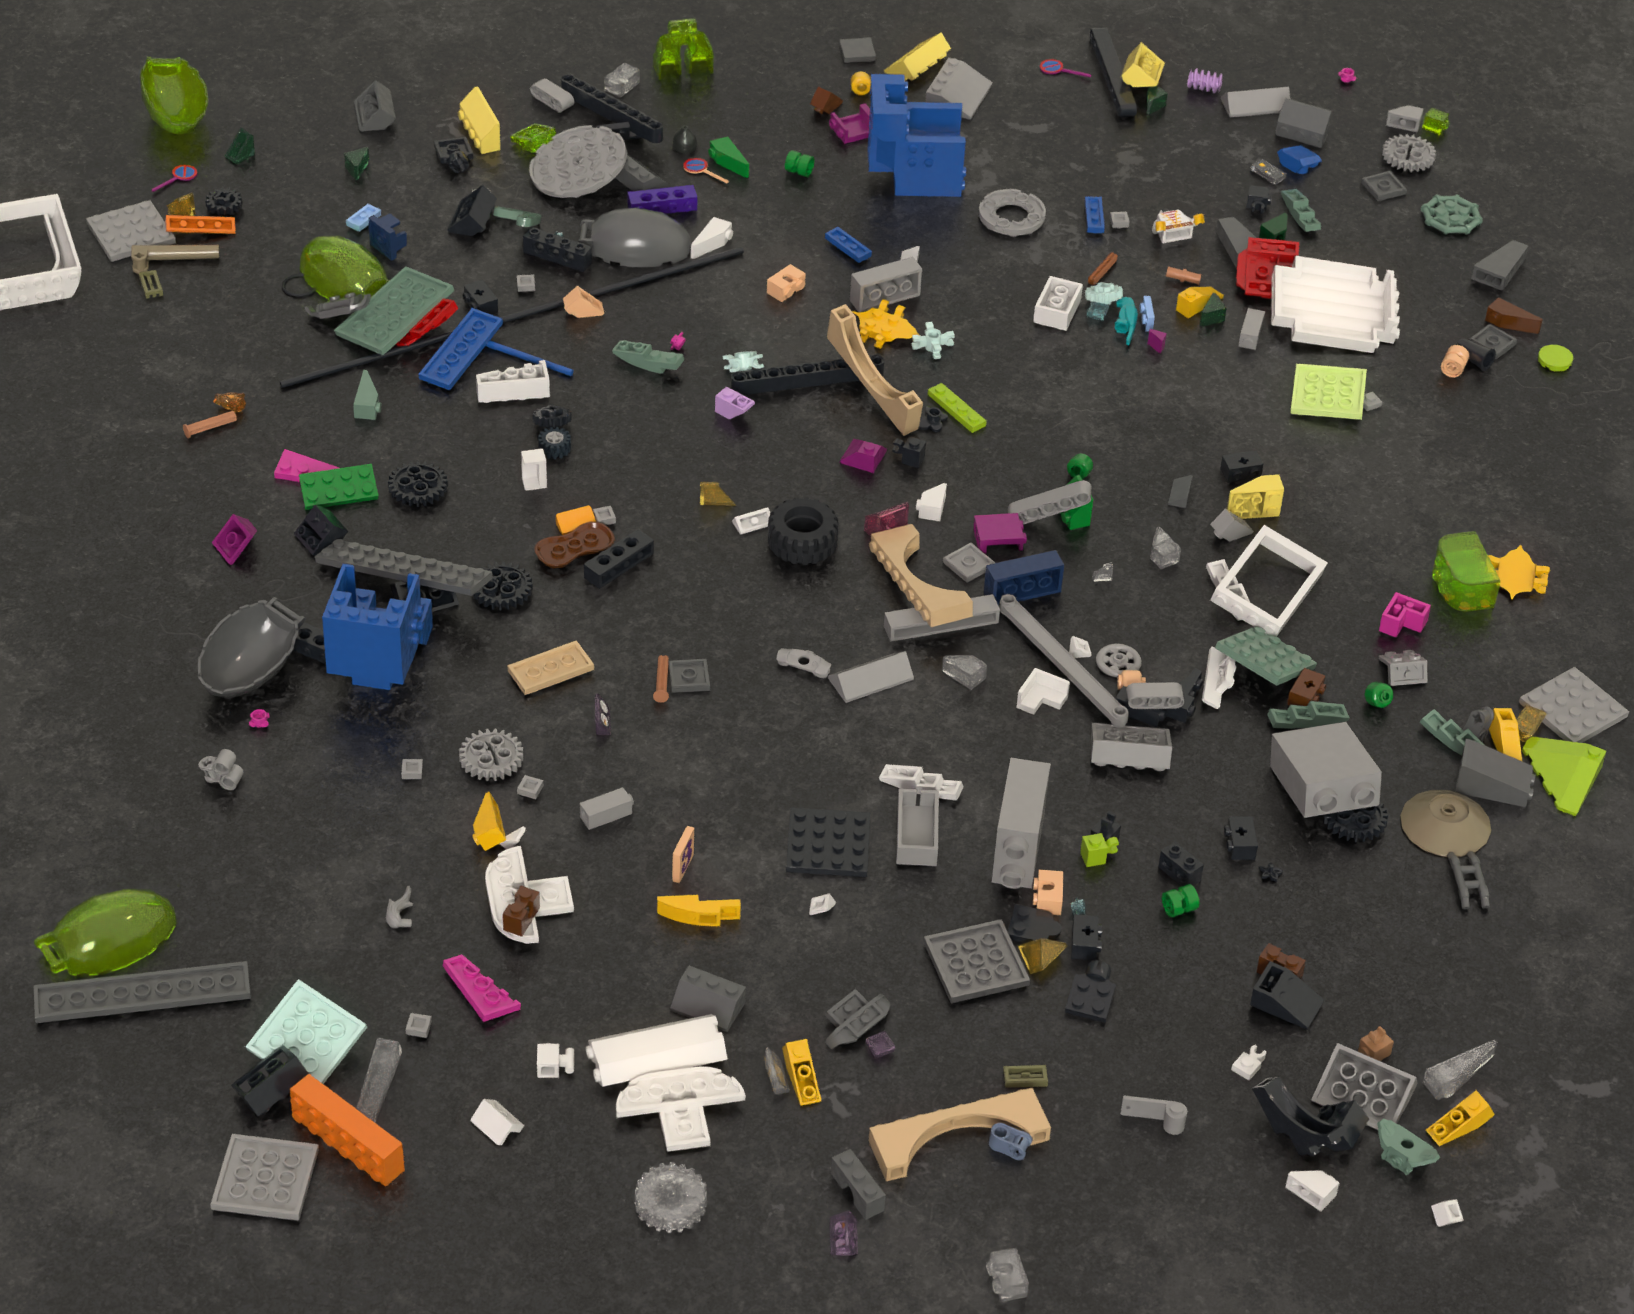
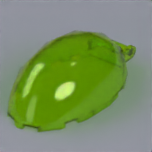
M147 56L146 64H144L141 70L140 82L141 98L150 117L162 129L170 133L182 135L193 132L205 116L208 105L207 86L199 76V71L196 68H192L188 65V61L180 59V57L164 59Z
M340 235L319 236L309 240L300 256V272L304 274L306 282L327 299L336 295L343 298L345 294L355 292V295L362 294L363 299L366 294H370L372 297L390 281L387 279L381 262L365 246Z
M123 889L95 895L71 908L57 922L53 931L36 938L34 944L44 954L53 973L67 969L70 975L75 976L78 973L99 975V972L109 969L115 971L127 967L156 950L157 945L163 940L166 941L176 926L175 909L167 898L147 889ZM51 944V947L55 949L56 953L60 957V960L56 959L48 945Z

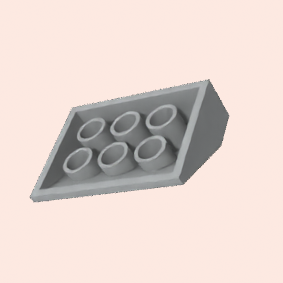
M948 58L927 90L926 102L962 103L961 117L971 120L990 90L992 82L964 61Z
M1092 723L1091 763H1095L1098 766L1113 764L1119 768L1134 766L1136 769H1145V767H1149L1157 771L1170 769L1172 742L1169 729L1137 726L1116 727L1112 724Z
M1337 1043L1311 1101L1325 1106L1356 1100L1369 1118L1366 1125L1378 1130L1377 1123L1383 1118L1391 1120L1396 1124L1398 1123L1416 1088L1417 1077Z

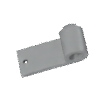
M1123 1096L1121 1115L1163 1120L1165 1131L1172 1135H1178L1184 1131L1187 1108L1184 1104L1175 1101Z

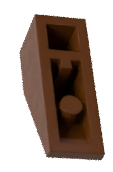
M1499 297L1488 306L1485 321L1499 328L1535 334L1540 332L1543 320Z

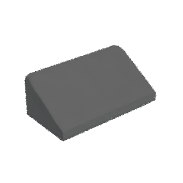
M1193 475L1174 479L1168 505L1186 508Z

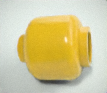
M865 72L855 73L851 77V88L857 95H866L870 91L871 78Z

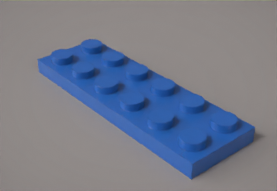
M472 308L420 371L419 379L450 390L502 326L503 319Z

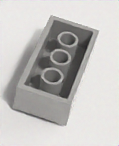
M913 257L853 273L851 274L850 302L858 312H864L871 308H878L883 299L892 304L920 296L922 268Z

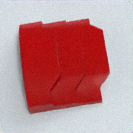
M1248 237L1247 248L1238 254L1236 285L1245 290V295L1262 296V298L1272 299L1271 282L1275 265L1292 268L1295 256H1299V242Z
M442 299L395 345L409 346L431 329L441 325L459 309L455 301Z

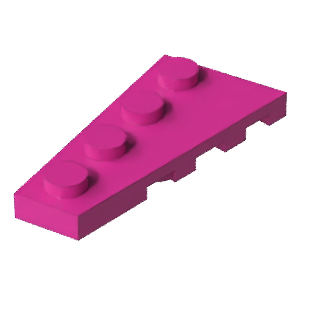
M284 449L274 476L278 479L299 482V474L338 469L339 467Z
M462 954L443 960L444 969L483 1022L520 1010L521 1003L519 1001H513L508 997V992L503 988L500 990L496 987L490 977L483 976L480 973V969Z

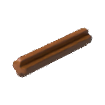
M1111 252L1088 277V283L1095 285L1117 261L1118 255Z

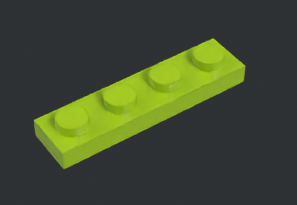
M940 383L928 389V396L972 433L986 426V420L944 384Z

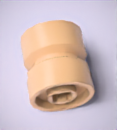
M1453 345L1448 349L1441 363V370L1445 375L1458 377L1462 374L1469 359L1467 349L1460 345Z

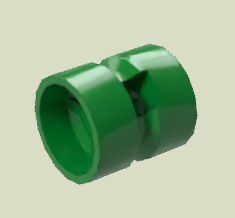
M791 150L785 161V170L792 173L798 172L801 176L809 177L814 168L815 159L813 156L802 155L800 152Z
M1191 884L1181 886L1177 890L1172 889L1163 892L1162 894L1163 908L1169 917L1173 918L1182 915L1184 911L1191 912L1199 908V897L1196 889Z

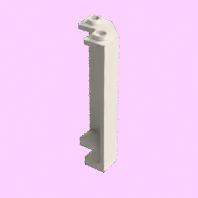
M710 1014L588 1040L589 1046H586V1053L588 1059H591L596 1064V1069H593L595 1081L599 1082L601 1086L630 1081L649 1073L685 1069L728 1060L722 1032H718L716 1016Z

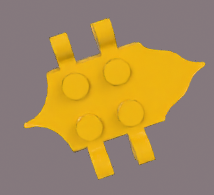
M883 299L878 309L871 308L865 312L852 311L860 319L859 334H861L862 342L865 343L868 337L877 340L874 347L879 349L882 348L885 342H891L896 338H912V335L919 334L909 324L908 320L903 319L904 306L898 305L894 315L887 313L889 309L887 308L889 304L887 300Z
M1521 545L1517 549L1511 550L1504 557L1497 558L1487 555L1486 562L1488 563H1485L1483 582L1490 583L1496 581V585L1503 587L1510 593L1511 599L1517 593L1531 592L1533 588L1541 594L1546 592L1545 586L1548 583L1550 567L1534 564Z

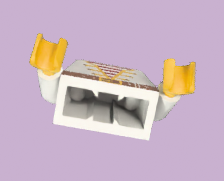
M1164 208L1158 214L1157 220L1154 221L1152 232L1159 234L1162 243L1192 238L1193 227L1199 223H1205L1204 215L1196 214L1191 219L1180 210L1169 211L1167 208Z

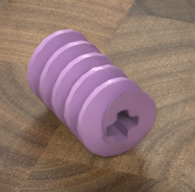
M1196 68L1194 72L1190 70L1187 85L1188 88L1194 85V89H1197L1200 85V90L1202 91L1206 87L1207 92L1212 88L1213 93H1216L1217 90L1220 91L1223 75L1220 74L1217 77L1216 72H1214L1213 76H1210V71L1204 75V70L1199 74Z

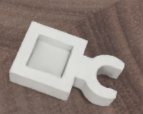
M1253 1045L1250 1048L1249 1055L1243 1052L1233 1063L1231 1070L1250 1080L1261 1068L1266 1051L1264 1050L1261 1054L1255 1053L1257 1046Z

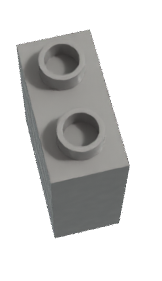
M1346 722L1272 734L1270 767L1304 818L1379 805L1382 772Z
M1010 758L997 829L992 883L1002 884L1012 889L1019 887L1032 889L1044 821L1050 763Z

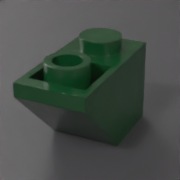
M1281 214L1261 224L1259 238L1285 241L1288 214Z

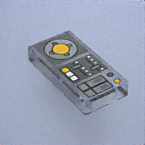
M1263 158L1251 165L1252 171L1274 185L1286 179L1285 172Z

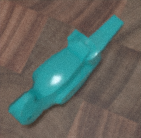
M1122 297L1116 303V306L1120 307L1121 310L1115 322V330L1117 333L1126 334L1127 331L1129 332L1126 339V345H1129L1137 324L1138 312L1132 298Z

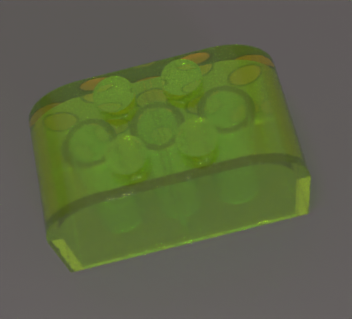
M1476 532L1453 533L1443 536L1438 542L1432 576L1433 580L1437 582L1439 592L1443 594L1447 604L1459 611L1494 608L1500 579Z

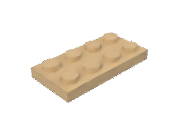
M577 640L507 665L509 674L524 695L594 670V663Z

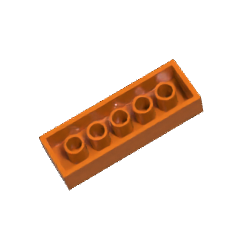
M308 1074L290 1089V1101L294 1120L308 1127L312 1134H317L328 1146H333L344 1158H349L353 1161L358 1169L366 1171L374 1181L387 1186L404 1171L403 1143L313 1076Z

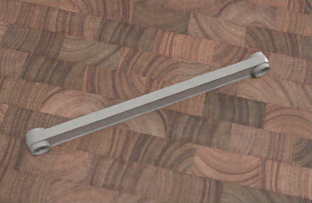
M1011 594L1003 595L999 604L1000 612L1006 615L1111 721L1112 725L1116 727L1125 726L1128 721V709L1122 706L1016 600L1015 596Z

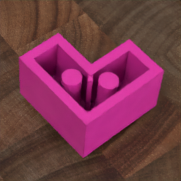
M1396 592L1382 614L1379 631L1397 637L1404 626L1421 633L1428 621L1431 605Z

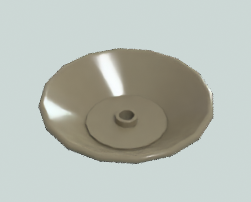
M1429 790L1416 794L1405 803L1400 814L1402 829L1410 841L1424 851L1442 857H1447L1449 852H1453L1457 857L1465 856L1469 851L1475 853L1487 843L1491 833L1490 820L1483 808L1468 796L1450 790Z

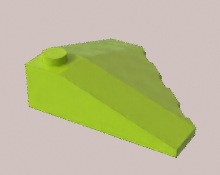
M1529 736L1522 749L1525 756L1529 755L1532 759L1530 765L1533 766L1536 775L1541 774L1544 779L1542 785L1548 795L1553 794L1555 797L1554 805L1556 808L1577 816L1602 768L1606 750L1586 743Z

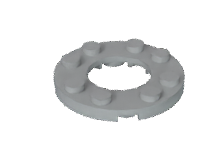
M1002 189L989 193L979 205V218L982 223L990 230L1011 237L1031 234L1039 229L1045 221L1046 209L1043 202L1031 193L1027 195L1017 189ZM1004 205H1017L1024 208L1028 215L1026 219L1023 218V221L1015 222L1012 220V222H1009L1008 219L999 218L996 210Z

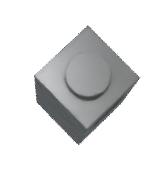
M1248 308L1240 334L1239 347L1256 350L1265 311Z
M622 787L581 802L580 818L590 830L631 815L632 805H634L633 798Z

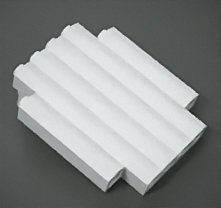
M1295 256L1292 268L1275 265L1271 282V325L1292 328V341L1374 353L1375 348L1379 347V341L1394 344L1395 339H1398L1400 329L1397 328L1399 324V316H1397L1399 310V303H1397L1399 291H1396L1397 279L1394 278V271L1387 270L1384 280L1378 281L1379 276L1376 275V268Z

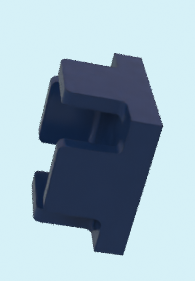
M391 214L381 218H377L375 215L368 217L370 245L391 261L396 259V252L407 246L406 232L402 231L395 235V230L392 229L400 225V220Z

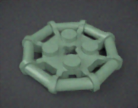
M1437 194L1429 202L1421 206V211L1425 217V224L1433 226L1446 235L1448 233L1469 234L1473 228L1482 224L1483 221L1478 205L1459 197L1458 194L1456 196H1439Z

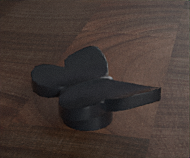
M926 405V415L920 418L918 429L928 430L931 428L933 432L937 433L942 429V421L948 419V414L942 412L939 408Z

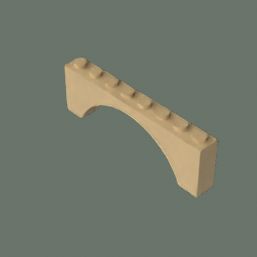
M846 304L831 310L827 333L828 340L901 434L905 436L918 430L923 407L921 399L914 390L908 393L901 392L892 387L882 377L863 345L856 317Z
M912 524L871 534V542H869L871 552L877 556L878 561L884 565L886 572L890 573L893 581L897 582L900 590L906 594L908 601L913 603L915 610L919 611L923 620L930 627L973 617V601L965 591L947 590L929 585L914 576L907 568L906 562L908 558L919 549V532Z
M1033 1088L1005 1095L1001 1094L985 1100L981 1099L965 1105L960 1104L944 1110L940 1109L924 1115L920 1114L904 1120L899 1119L895 1122L876 1125L870 1128L869 1143L885 1180L890 1181L906 1177L909 1164L916 1152L930 1139L944 1132L964 1127L992 1128L996 1123H1004L1012 1128L1028 1133L1033 1139L1031 1145L1049 1141L1051 1126Z

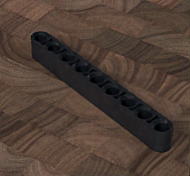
M1107 27L1091 28L1090 40L1118 116H1136V103L1129 85L1121 77L1123 68Z
M568 74L561 77V88L570 93L575 102L614 123L629 122L632 133L651 143H661L663 141V124L573 75Z
M869 355L874 366L883 376L884 357L881 355ZM844 359L734 372L731 375V389L741 395L859 381L860 379Z

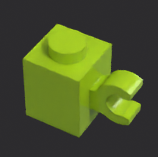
M1102 833L1082 836L1080 853L1086 867L1106 864L1107 854L1118 852L1116 847L1119 845L1117 837L1109 838L1105 842Z

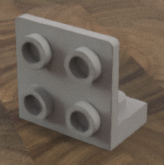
M1404 650L1400 654L1385 652V655H1379V660L1388 665V684L1390 686L1427 683V660L1413 650Z

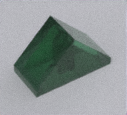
M1157 85L1148 86L1147 114H1151L1166 106L1168 92Z
M241 127L225 154V157L235 164L255 155L254 137Z
M369 147L344 153L345 167L355 180H359L370 161Z
M1212 293L1201 312L1200 326L1225 322L1227 308L1216 293Z

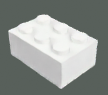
M1050 276L1035 305L1033 322L1067 330L1080 304L1083 284Z

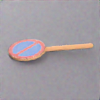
M692 158L686 160L683 164L684 170L689 173L704 172L725 183H729L728 180L706 170L708 164L703 159Z

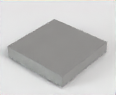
M972 543L943 557V563L967 583L986 572V565L995 564L991 558Z

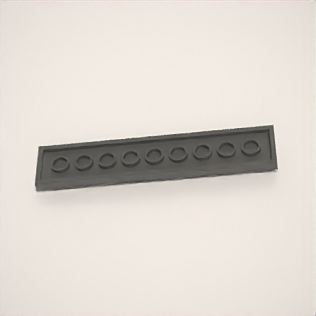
M342 539L333 541L332 544L315 556L316 563L338 568H341L343 564L353 565L357 572L407 582L408 574L419 575L420 585L470 596L493 579L492 572L482 568H472L467 565L438 561L434 558L429 559L419 555L390 551L389 549L361 545L357 542L352 543Z
M247 961L34 985L36 1023L251 999Z

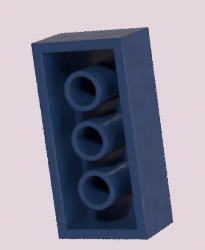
M1054 550L986 565L983 593L985 596L993 594L998 606L1001 597L1005 594L1015 596L1019 602L1059 593L1062 589L1064 563L1057 551Z

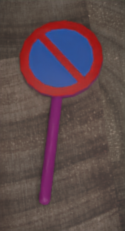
M1049 59L1040 63V70L1046 74H1057L1063 71L1091 77L1090 74L1064 69L1063 63L1058 60Z
M190 165L175 167L172 171L174 177L153 188L152 192L177 179L184 181L194 179L198 174L197 169Z

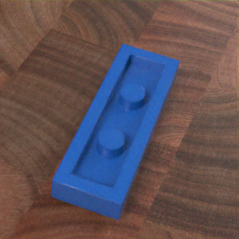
M1085 196L1087 233H1104L1102 197Z
M839 227L825 233V239L858 263L872 255L870 249Z

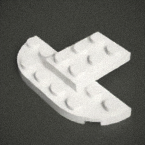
M521 846L512 847L499 853L498 858L489 863L485 878L492 920L497 929L508 938L525 944L539 943L535 917L574 912L568 876L528 881ZM520 886L540 892V909L522 937L503 931V912L509 904L515 902L514 895Z
M692 1067L649 1073L633 1079L629 1082V1086L623 1092H620L616 1103V1115L619 1118L659 1112L667 1152L710 1146V1137L703 1106L744 1101L745 1092L733 1076L730 1078L721 1073V1070L712 1067Z

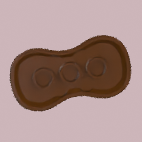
M587 522L568 534L540 540L534 549L538 558L546 566L562 568L580 556L601 553L613 545L615 537L606 525L600 522Z

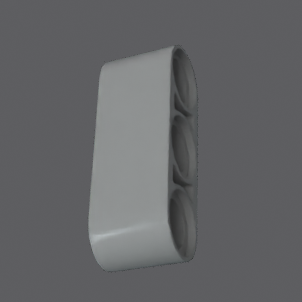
M544 78L530 86V91L535 98L557 112H562L574 105L572 95L548 79Z
M1132 683L1126 688L1128 704L1133 709H1175L1184 704L1182 686L1179 683Z

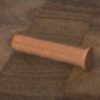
M230 411L189 425L183 424L184 434L187 438H190L191 435L237 420L234 411Z
M666 655L658 657L656 691L653 694V698L657 702H665L669 698L667 693L668 656Z

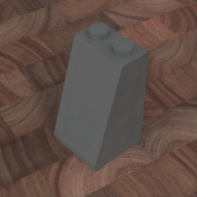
M1466 739L1459 765L1455 792L1526 807L1527 800L1532 799L1534 790L1530 788V786L1534 785L1535 775L1532 774L1533 766L1478 742Z

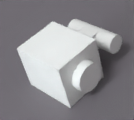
M538 1044L537 1078H559V1067H565L566 1073L574 1072V1049L567 1048L566 1055H559V1044Z

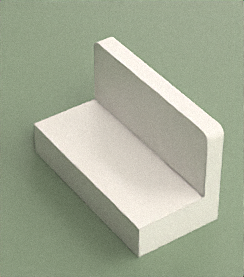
M483 1099L471 1118V1122L497 1145H502L510 1132L520 1133L524 1127L518 1119L496 1100Z

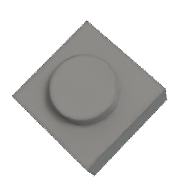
M1110 212L1112 228L1129 227L1127 212Z
M517 275L518 292L535 291L534 275Z
M1374 392L1364 394L1363 408L1366 411L1382 406V401Z
M611 506L593 509L596 522L604 525L616 523V517Z
M403 759L402 779H422L423 759Z
M525 775L517 788V794L536 799L543 788V780Z
M411 1013L406 1026V1035L427 1038L432 1017Z

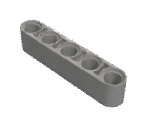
M1082 480L1012 502L1008 506V513H1018L1019 519L1023 521V524L1086 505L1091 501V484Z

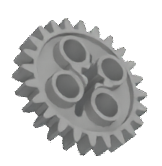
M1400 134L1399 137L1394 135L1393 139L1389 138L1388 141H1385L1382 155L1384 160H1387V163H1392V167L1398 166L1397 169L1403 168L1404 171L1409 169L1410 172L1415 169L1419 172V169L1425 170V167L1430 168V165H1433L1436 150H1434V146H1431V142L1426 143L1427 139L1421 140L1420 136L1415 138V135L1409 137L1408 134L1403 137ZM1409 146H1412L1409 160H1406Z
M486 729V733L479 730V735L472 733L471 738H465L466 743H461V748H459L461 767L465 768L466 773L471 772V777L478 775V780L486 777V781H488L490 777H493V780L496 781L499 776L501 779H504L505 774L512 776L511 771L517 772V767H521L523 747H521V742H517V737L512 738V733L505 735L504 730L500 733H497V729H494L493 732Z

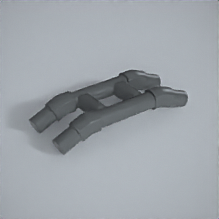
M1469 851L1467 857L1471 865L1460 866L1459 858L1453 852H1449L1447 857L1454 871L1462 909L1470 908L1468 889L1478 888L1482 908H1489L1488 887L1483 877L1478 856L1473 851ZM1474 873L1476 880L1465 881L1463 874Z

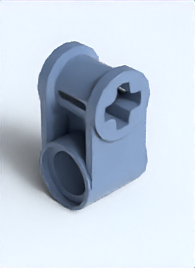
M996 1123L991 1128L989 1146L994 1151L1006 1154L1016 1160H1022L1026 1155L1027 1147L1031 1145L1033 1139L1024 1131L1017 1130L1004 1123Z

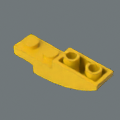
M698 895L657 897V913L678 922L699 926H720V920L740 919V899L699 901Z

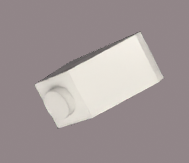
M943 483L922 492L921 500L918 499L916 504V510H919V518L935 521L941 520L947 484Z
M1291 1171L1286 1182L1288 1190L1320 1211L1336 1197L1339 1186L1338 1181L1323 1171Z

